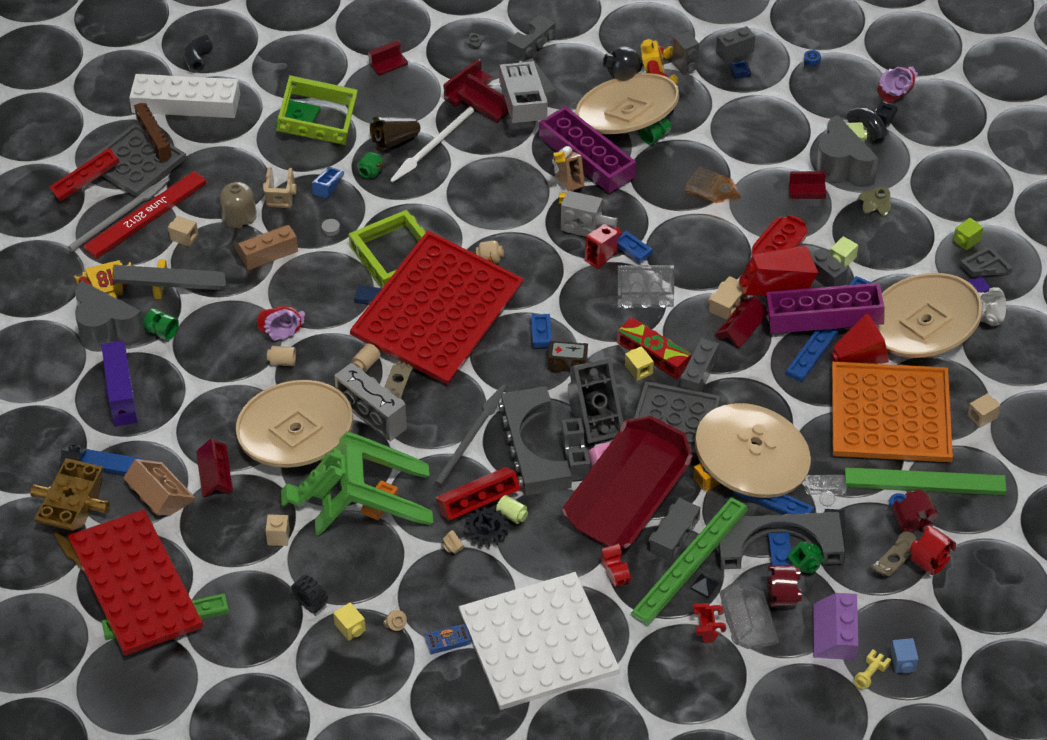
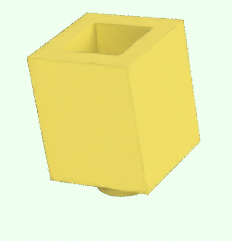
M642 346L625 353V367L636 381L653 374L654 361Z
M351 602L333 612L334 625L348 641L354 637H359L366 631L365 618Z

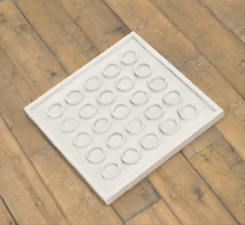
M576 572L459 606L460 615L464 624H466L472 644L500 710L620 674V668Z

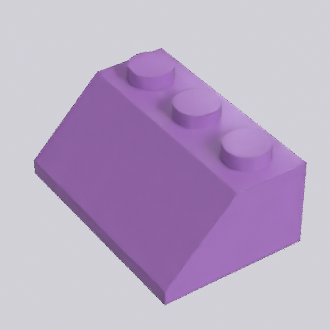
M835 593L813 604L814 658L856 660L858 651L857 594Z

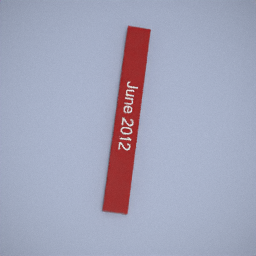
M193 171L85 244L84 250L95 259L99 258L207 184L206 179Z

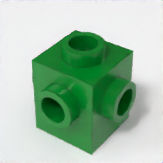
M799 542L787 555L795 565V568H800V572L810 574L817 571L825 560L820 554L821 550L818 546Z

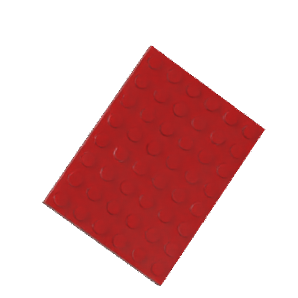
M427 230L352 326L350 335L367 344L374 345L377 349L449 385L521 287L524 279Z

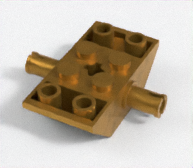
M66 458L50 488L33 484L30 491L31 497L44 499L34 521L68 530H75L84 526L91 510L107 514L110 508V501L97 499L100 491L103 466Z

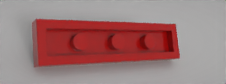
M107 148L51 185L50 189L61 202L120 163L112 150Z

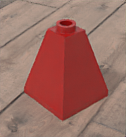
M868 313L833 346L834 352L831 353L834 362L868 364L889 362L885 339Z

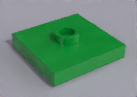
M290 100L286 118L315 123L321 107Z

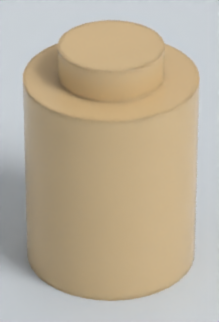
M368 343L352 358V363L356 367L362 368L364 372H367L381 355L374 345Z
M272 346L267 351V361H270L271 365L294 366L296 348Z

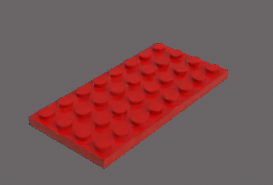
M145 509L68 535L74 553L124 656L203 628V622Z

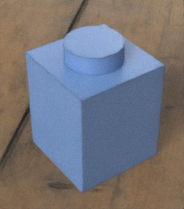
M914 639L892 640L890 654L895 673L916 671L919 659Z

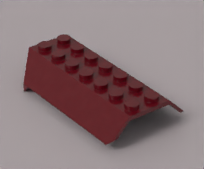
M653 416L623 421L618 434L562 507L563 515L577 531L607 547L619 544L620 548L630 546L691 463L692 453L686 434Z

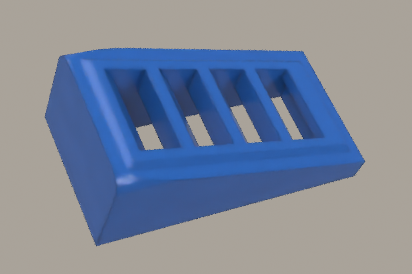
M328 167L312 182V194L328 198L343 177L344 171Z

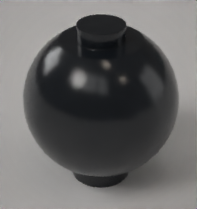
M623 46L614 49L610 54L606 53L604 55L603 67L608 68V72L613 78L626 81L632 79L641 71L642 62L635 50Z

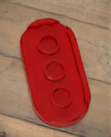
M796 216L776 218L753 244L752 255L799 247L807 236L805 222Z

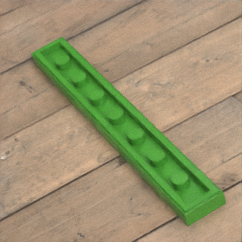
M845 467V487L1006 495L1005 475Z
M731 497L631 612L632 617L649 626L748 511L747 505Z

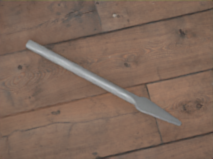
M166 178L146 189L134 200L70 244L68 249L71 252L75 251L140 203L151 199L170 179Z

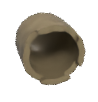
M233 182L226 185L221 190L219 197L222 220L225 221L227 226L232 228H242V225L252 224L257 217L252 189L242 182Z

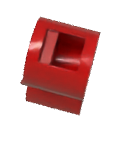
M619 544L601 549L600 556L602 565L607 569V574H609L614 587L631 582L628 565L626 562H621L622 552Z

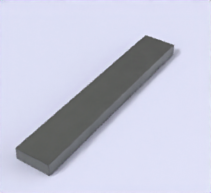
M113 265V281L117 284L225 290L226 288L224 272Z

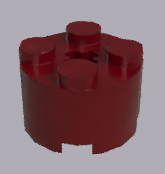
M914 490L906 493L907 498L901 502L896 500L892 505L891 511L903 532L914 533L920 529L924 532L928 526L933 527L932 523L939 516L928 493H924L923 490Z
M794 564L769 565L768 571H771V576H767L768 597H773V602H770V606H796L797 602L802 601V591L798 589L797 580L801 579L800 568H795Z

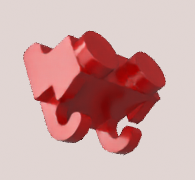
M709 603L693 605L694 615L699 614L701 625L696 626L697 636H702L704 643L710 644L718 636V632L715 631L717 628H720L722 633L726 631V624L722 622L715 623L714 611H718V615H722L724 609L721 605H709Z

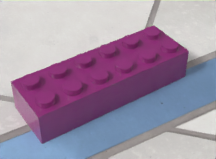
M564 106L547 116V120L539 121V137L557 152L569 146L572 148V152L580 154L582 156L583 173L608 193L636 177V161L568 107Z
M880 283L767 292V313L770 333L853 327L867 313L875 325L884 324L885 306Z

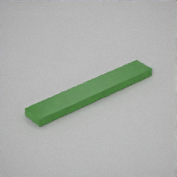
M225 593L192 600L201 619L229 614ZM107 619L102 620L105 640L115 639Z

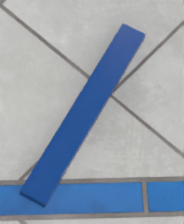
M855 276L849 285L871 284L872 282ZM842 328L816 330L788 367L785 375L803 382Z

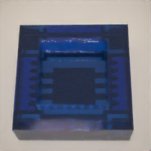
M747 61L730 63L734 79L751 77V70Z

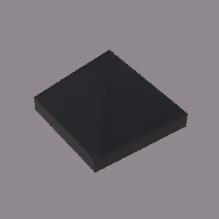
M701 573L691 586V589L709 598L719 585V582Z

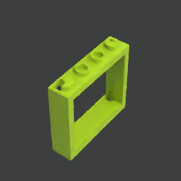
M289 75L276 131L345 145L358 90ZM291 94L348 105L344 128L339 129L286 118Z
M407 210L349 233L351 249L381 288L384 287L395 271L387 273L365 243L404 226L410 230L419 242L425 234V230L417 224L415 217L411 216Z

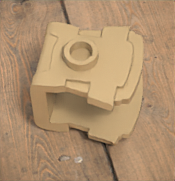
M269 167L266 171V183H263L266 205L268 207L280 208L292 207L293 195H296L293 169H288L287 187L282 189L274 188L272 167ZM275 196H280L282 199H276Z

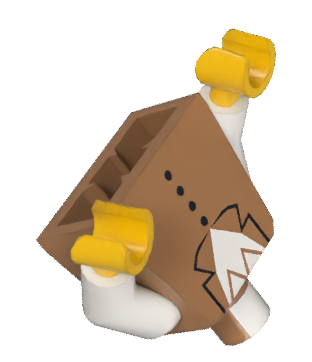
M569 146L554 153L552 160L555 177L565 187L563 193H559V203L563 202L567 191L573 192L574 189L585 186L582 156L572 152V148Z

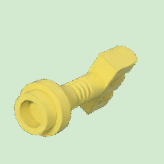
M872 650L865 661L869 664L868 668L864 672L857 673L854 677L856 687L859 689L868 688L871 684L870 677L877 669L884 672L892 660L887 658L882 662L884 655L880 653L877 658H874L877 651Z

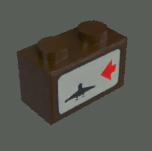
M550 340L548 370L570 372L572 366L587 363L588 343Z

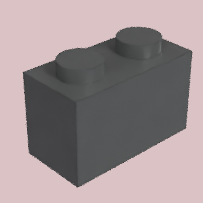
M747 26L717 36L716 52L724 62L754 52L755 35Z
M689 32L674 37L672 63L683 75L697 70L699 56L698 41Z
M819 249L811 255L818 271L815 280L825 287L843 286L846 284L848 268L823 249Z

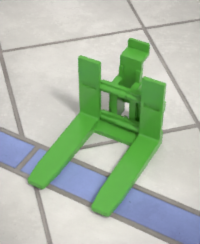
M347 431L339 439V444L329 454H325L323 459H321V463L315 470L311 471L310 475L305 481L301 482L299 487L286 484L281 490V503L283 506L288 502L301 506L312 496L322 499L324 510L315 518V533L318 536L351 502H356L413 522L426 525L433 523V513L431 510L365 484L362 458L424 478L429 476V465L413 456ZM341 480L342 490L331 501V489Z

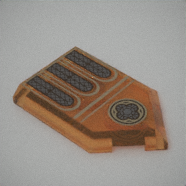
M702 167L697 168L684 189L688 193L715 203L724 202L725 199L741 198L733 179Z

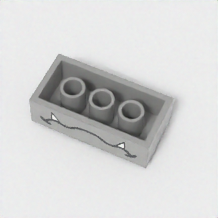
M350 363L334 375L335 388L347 397L352 407V412L389 442L407 429L406 405L404 401L394 396L388 388L382 387L375 378L369 377L362 368Z

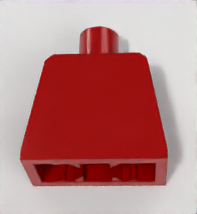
M602 225L588 234L585 243V262L600 269L616 253L618 238L622 235L621 230L618 227L612 229L607 225Z

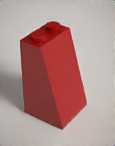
M807 246L752 255L749 263L746 265V269L739 278V286L744 295L767 296V292L809 289L818 271Z

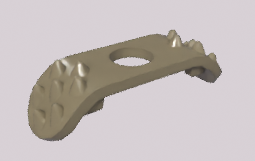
M394 362L384 388H388L397 398H402L413 367L405 362ZM394 376H401L403 381L396 383L392 378Z
M911 532L901 533L892 548L879 561L870 565L872 571L879 572L882 576H891L911 556L912 551L909 549L911 544L917 540L916 536ZM890 556H898L900 560L893 563L888 558Z

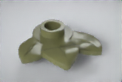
M886 187L865 190L858 197L859 200L863 201L864 214L878 210L885 217L892 207L889 200L891 196L890 191Z

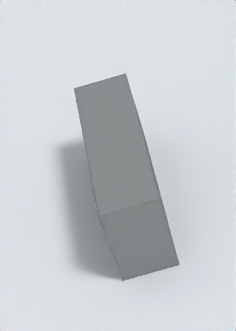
M534 61L501 64L499 66V83L512 123L547 120L548 102ZM535 94L537 101L517 103L515 96Z

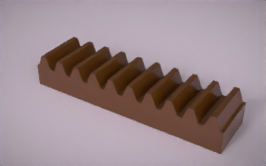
M147 103L134 105L136 119L160 161L168 160L172 156L170 143L165 138V134L162 133L157 120L152 116Z

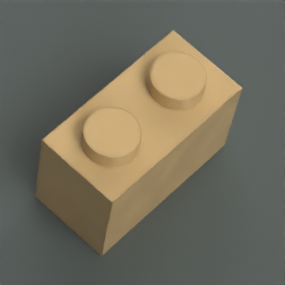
M729 276L725 282H721L718 290L709 297V312L723 319H728L742 300L748 297V295L743 294L739 286V280Z

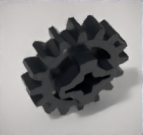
M483 507V511L475 509L476 514L470 513L469 519L465 520L467 538L472 539L473 544L479 542L480 547L487 544L489 548L491 543L497 546L498 540L504 541L505 536L508 535L509 522L506 520V515L501 516V510L494 512L493 507L490 511L486 507Z

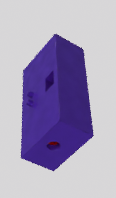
M123 340L101 344L107 386H104V388L108 390V392H105V395L109 396L114 427L138 423L125 342Z

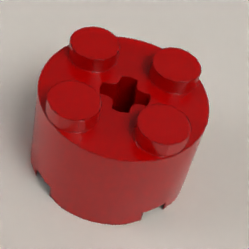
M928 526L919 541L915 540L910 546L909 550L912 551L911 561L930 575H933V572L937 574L950 561L949 553L951 550L955 551L956 542L938 529Z

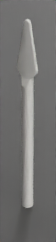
M472 107L466 109L413 158L406 159L390 181L394 182L414 170L417 163L474 112V109Z

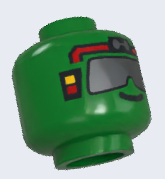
M367 152L358 162V171L364 178H375L384 167L382 157L377 153Z

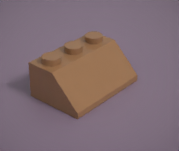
M289 225L233 244L235 251L247 270L298 252L297 236Z
M135 459L123 477L129 484L128 486L140 495V499L151 507V511L158 516H171L195 500L194 495L162 462Z

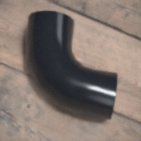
M207 34L191 40L185 47L183 58L186 66L192 73L201 71L205 66V62L200 55L213 49Z
M855 108L848 111V122L863 123L872 141L888 135L885 124L876 112L868 108Z

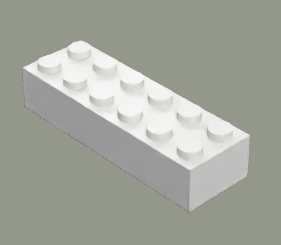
M136 74L129 99L132 113H135L134 105L147 103V107L150 108L152 114L235 118L240 98L238 79Z

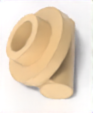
M453 530L443 537L444 543L442 545L447 552L456 554L464 548V545Z
M393 610L388 614L383 624L386 628L399 631L405 627L407 618L403 611Z

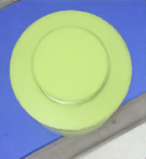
M504 495L497 504L496 512L501 510V516L506 515L507 519L516 524L524 522L528 516L527 506L507 495Z

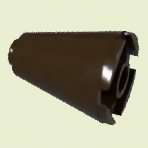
M376 116L372 118L374 120L373 123H370V136L372 143L376 142L378 146L375 147L376 150L385 151L417 136L421 127L414 118Z

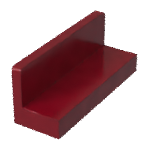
M477 59L444 83V100L455 107L464 102L457 98V92L466 85V78L469 74L486 85L492 81V76L482 70L480 59Z
M471 74L467 76L466 85L457 92V98L498 124L508 114L504 96Z
M756 296L743 299L715 333L718 340L729 337L735 347L740 348L768 314L767 310Z
M210 438L196 451L202 496L204 497L209 496L214 490L226 494L233 491L227 446Z

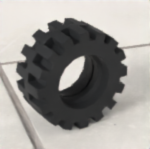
M307 574L301 576L291 585L293 595L296 596V600L311 613H317L329 601L328 595L325 594L326 591L322 589V586Z

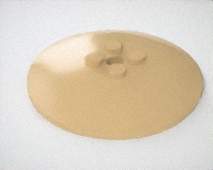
M638 73L632 79L626 81L614 78L586 93L577 105L576 114L601 134L631 132L650 126L667 116L678 103L679 91L676 83L663 75Z
M926 273L911 276L893 284L882 293L885 319L883 325H876V327L885 339L886 349L890 353L912 358L938 355L959 346L974 333L982 318L983 307L981 298L977 290L969 282L954 275Z
M295 380L280 383L258 393L243 407L236 423L237 439L243 451L249 457L262 464L274 467H298L311 464L323 459L326 453L329 454L339 444V439L346 431H351L353 425L352 407L347 397L340 390L329 384L312 380Z
M745 403L723 405L707 413L696 430L695 449L700 462L713 478L738 493L760 498L782 496L798 488L805 480L810 469V451L802 434L786 418L767 408Z

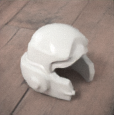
M990 288L989 292H979L983 307L980 322L991 326L1000 325L1006 315V298L1000 288Z

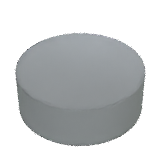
M335 219L325 220L322 223L323 234L326 236L337 235L340 232L339 222Z

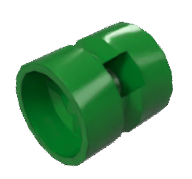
M665 116L658 122L639 129L638 133L645 143L652 145L671 131V123Z
M153 308L146 314L143 324L145 331L169 341L177 333L179 320Z

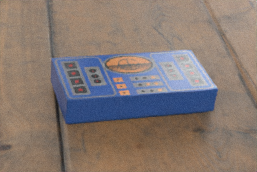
M466 624L425 634L431 654L471 644Z

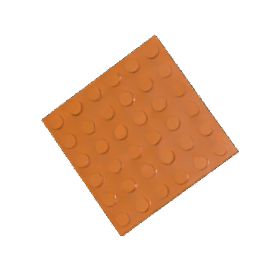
M832 362L833 456L952 462L948 368Z

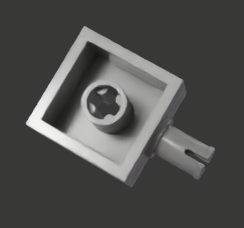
M567 191L561 204V231L586 237L602 225H607L613 229L617 226L618 218L602 215L603 198Z

